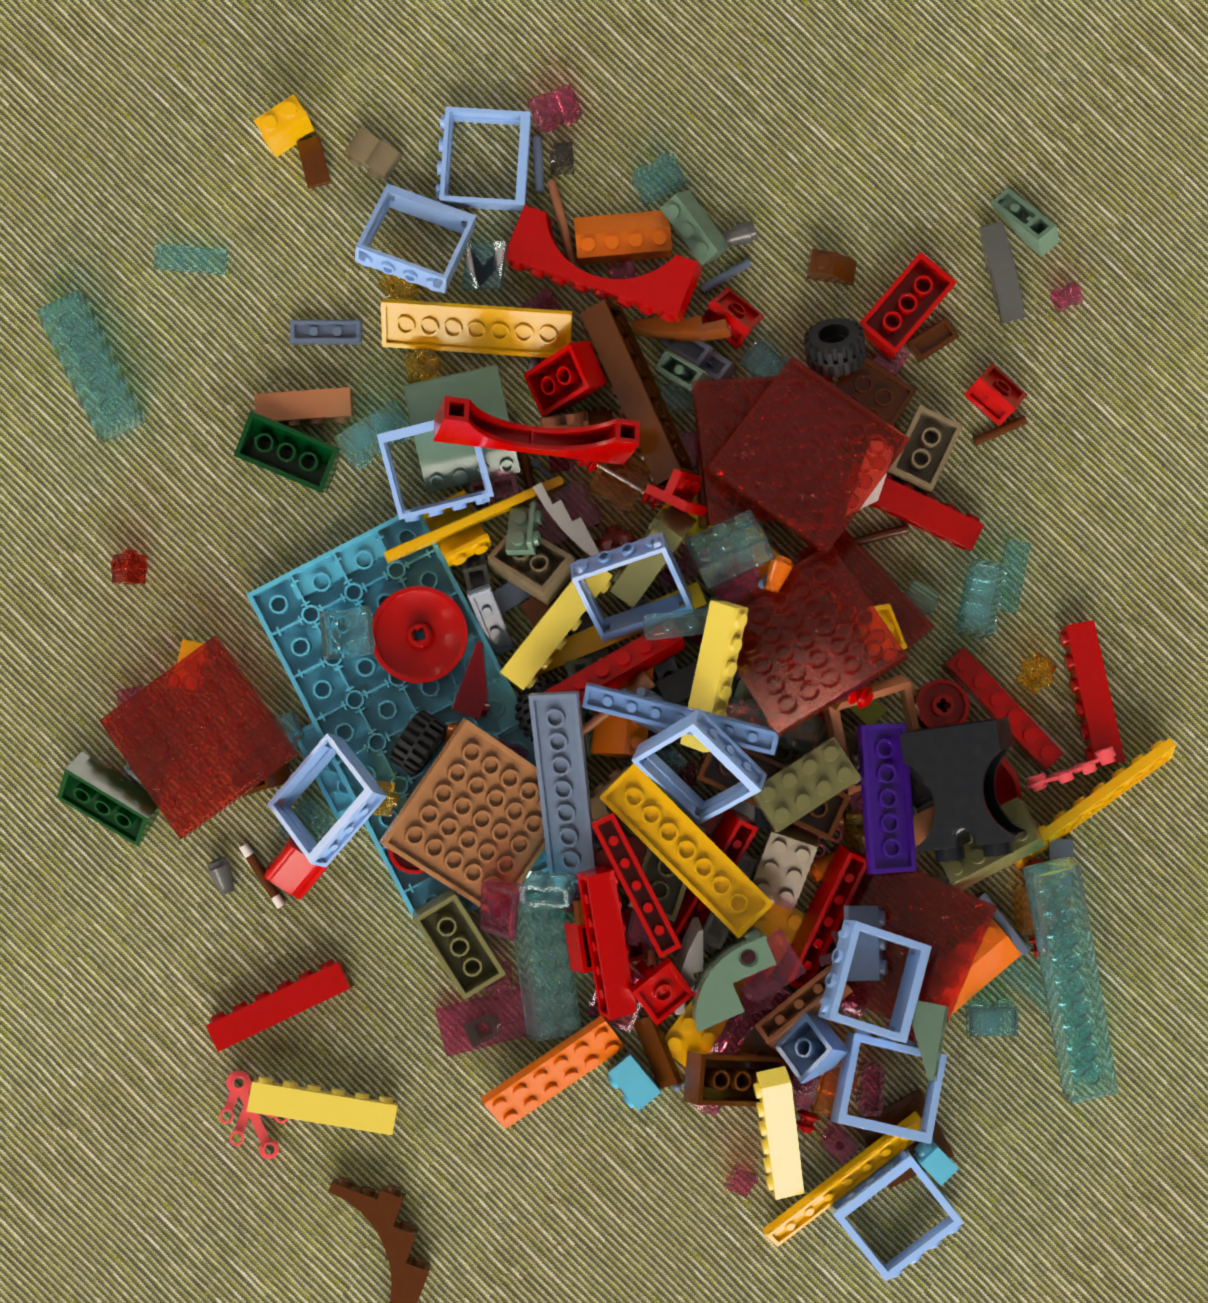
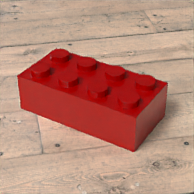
M920 251L858 324L863 327L864 337L892 360L957 282Z

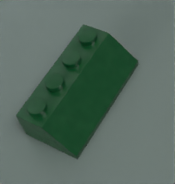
M250 411L233 456L320 493L328 492L336 472L340 448Z
M82 751L66 767L57 795L59 800L137 847L142 843L159 815L164 801Z

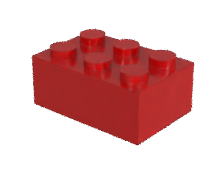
M589 340L569 343L523 374L542 417L560 414L608 384Z
M634 909L621 910L622 920L626 926L624 933L625 941L630 952L628 956L629 963L647 959L644 927ZM575 920L564 922L571 971L580 973L591 972L592 966L585 924L575 925Z

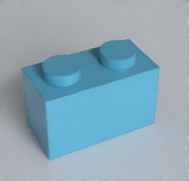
M630 1051L608 1069V1074L610 1075L607 1078L615 1089L620 1088L625 1094L623 1099L631 1109L635 1106L638 1111L641 1110L661 1093L657 1083Z
M933 1140L931 1144L919 1142L914 1149L916 1152L913 1153V1156L940 1186L959 1169Z

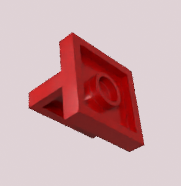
M727 287L712 299L707 306L709 309L702 317L705 323L726 319L731 328L732 337L725 339L738 349L751 331L761 322L764 315Z
M991 363L964 396L1000 426L1027 396V393Z
M674 468L666 488L648 483L644 491L684 512L705 517L708 507L693 501L694 496L698 494L701 488L700 482L702 480V477Z
M668 957L656 967L653 964L648 966L643 960L635 965L642 978L629 989L656 1025L660 1024L694 996V992Z

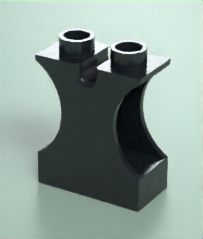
M1009 717L900 733L903 762L915 769L925 779L932 792L935 805L932 828L924 841L917 847L918 852L934 850L936 862L966 858L964 845L971 842V833L974 845H982L984 857L1014 853L1012 841L1026 836L1027 830L1014 823L1006 815L998 801L995 788L998 766L1004 755L1013 747Z

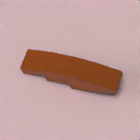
M701 315L683 319L681 323L677 321L669 323L660 319V316L631 322V327L637 336L656 340L694 342L732 337L731 328L726 319L705 323Z

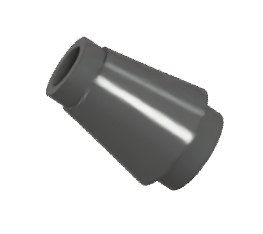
M745 220L726 232L721 233L730 246L753 243V240L758 239L753 221L746 222Z
M225 857L207 863V872L221 895L235 890L230 862H227Z

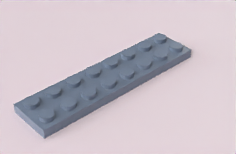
M579 691L530 693L528 698L550 885L578 884L577 873L598 867L594 829L591 825L593 819Z

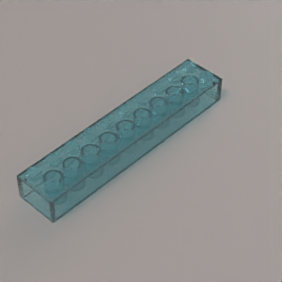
M1071 856L1023 867L1062 1093L1071 1104L1119 1093L1080 864Z

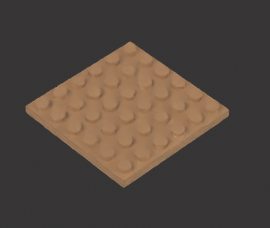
M463 718L379 842L498 918L545 849L537 768L482 729Z

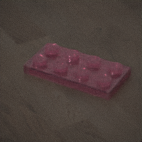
M529 984L435 1009L447 1057L541 1032Z

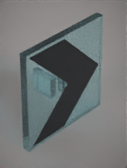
M507 241L468 243L462 290L502 289Z

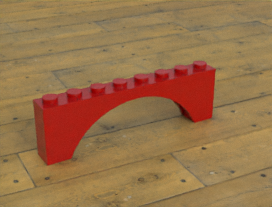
M526 205L523 207L503 256L509 264L508 267L517 272L526 270L535 278L543 279V277L551 279V282L556 285L564 286L567 284L573 286V289L577 292L586 294V291L594 293V296L598 299L608 300L609 298L615 300L616 304L624 308L636 307L639 312L651 316L653 313L669 323H673V321L682 322L702 273L699 262L675 255L662 267L634 278L610 279L592 275L573 265L561 254L554 239L552 220L545 211Z
M445 396L434 418L433 441L624 465L640 443V421L615 418L604 423L583 427L549 428L529 426L494 417L479 409L470 399Z

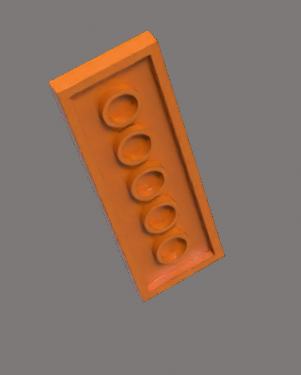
M599 1016L481 1097L484 1106L506 1129L626 1046L603 1016Z

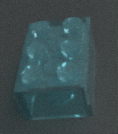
M393 400L338 434L334 439L354 469L357 467L362 469L372 462L371 459L378 454L382 456L377 434L408 427L411 424L397 401ZM412 436L389 441L390 451L392 450L391 446L397 442L402 444L411 439Z
M750 509L684 540L691 559L707 589L774 558L768 539Z
M975 559L968 563L954 633L983 639L992 636V632H996L998 626V618H995L996 610L1001 608L1003 595L1000 594L1001 585H1005L1008 574L1007 571H1004L1006 564L982 559Z

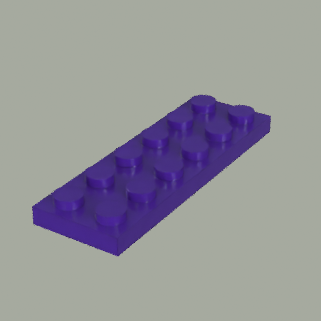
M906 723L857 726L867 874L917 871L910 768L903 762L899 737L900 733L907 732Z

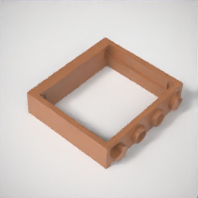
M898 675L863 686V689L867 686L872 687L873 700L900 692L907 732L922 729L917 718L920 715L916 703H914L913 698L915 688L910 680L902 675ZM848 692L822 699L820 702L828 739L835 737L849 758L839 710L855 706L857 702L849 704ZM861 780L857 784L854 783L844 789L843 792L848 795L861 792Z

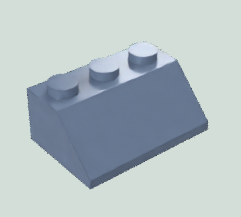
M844 906V919L858 921L883 930L882 925H886V912L882 911V906ZM859 932L847 981L884 980V975H887V961L883 960V950L887 949V940Z

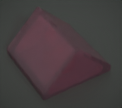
M482 881L479 929L507 940L515 941L521 883Z

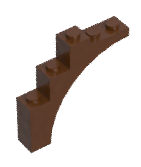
M334 1178L328 1192L344 1199L359 1210L374 1227L384 1245L389 1260L392 1280L390 1303H418L431 1265H428L427 1261L420 1257L409 1258L418 1229L414 1228V1224L410 1222L396 1221L406 1193L401 1192L402 1189L400 1187L388 1184V1187L383 1185L378 1194L370 1186L362 1185V1187L352 1184L353 1181L348 1178Z

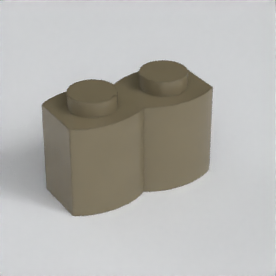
M361 127L345 150L349 157L348 161L358 168L362 165L369 169L367 173L377 180L382 178L387 181L402 158L398 150Z

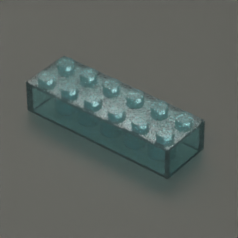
M77 290L36 310L97 438L106 443L146 423L147 420L86 296Z
M550 887L515 893L508 903L527 1039L538 1042L573 1035L582 1027L574 971L570 969L564 928V922L567 921L562 887Z

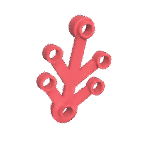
M1110 746L1094 752L1096 759L1076 763L1064 770L1050 773L1045 776L1044 772L1026 778V788H1032L1033 792L1046 788L1047 782L1059 781L1062 784L1073 780L1074 776L1072 773L1082 772L1083 775L1097 771L1095 763L1100 762L1103 766L1116 761L1114 758L1116 756L1114 748Z
M233 1071L226 1080V1086L230 1093L224 1109L219 1113V1120L224 1124H229L233 1121L234 1113L232 1111L238 1097H240L243 1107L235 1129L229 1135V1142L233 1146H240L244 1142L243 1133L250 1119L260 1141V1155L265 1159H272L279 1152L277 1142L269 1138L259 1114L247 1112L249 1092L252 1085L250 1077L244 1071ZM237 1078L243 1080V1085L239 1088L234 1085V1081ZM226 1111L231 1114V1118L228 1121L222 1119V1114ZM265 1115L274 1118L278 1123H285L288 1118L278 1120L277 1116ZM234 1134H240V1142L234 1143L232 1141V1136ZM267 1145H272L274 1147V1150L271 1154L265 1153V1147Z

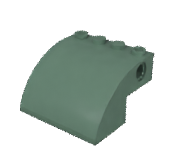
M497 365L404 385L411 426L434 420L445 396L470 399L482 411L509 421ZM434 430L413 435L427 492L482 480L474 446L433 441ZM482 447L490 479L521 472L517 452Z
M751 926L740 938L737 937L722 946L721 950L718 949L709 958L703 967V972L699 973L691 1003V1015L698 1032L745 1012L733 983L777 964L767 943V937L759 928L756 929L754 926ZM744 950H749L748 954L741 956Z

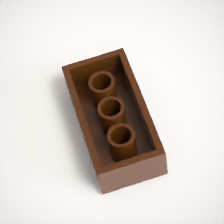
M687 1051L683 1101L696 1105L756 1107V1102H760L759 1098L757 1099L753 1087V1084L757 1083L756 1072L786 1067L787 1063L781 1056L772 1054Z

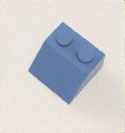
M805 1012L774 1045L802 1084L833 1069L849 1052L824 1018L818 1017V1014Z

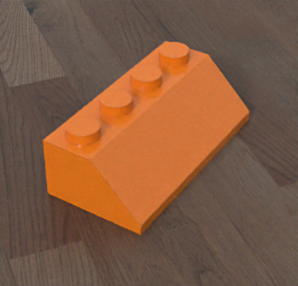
M661 210L573 218L578 265L672 257L670 222Z
M654 667L645 671L652 680ZM637 677L631 679L630 681L624 683L616 689H628L633 684H635L634 680H636ZM594 711L593 716L596 715L598 711ZM610 715L592 729L590 753L632 760L637 746L648 739V729L630 719Z
M989 917L925 972L921 987L935 1004L949 1007L947 1016L949 1018L1020 957L1021 954L1005 932Z

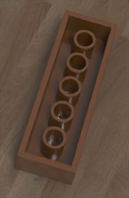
M740 747L767 774L766 779L786 766L756 751ZM711 752L706 753L695 779L721 791L741 782ZM840 792L792 824L831 841L851 796ZM752 796L744 800V802L759 808Z

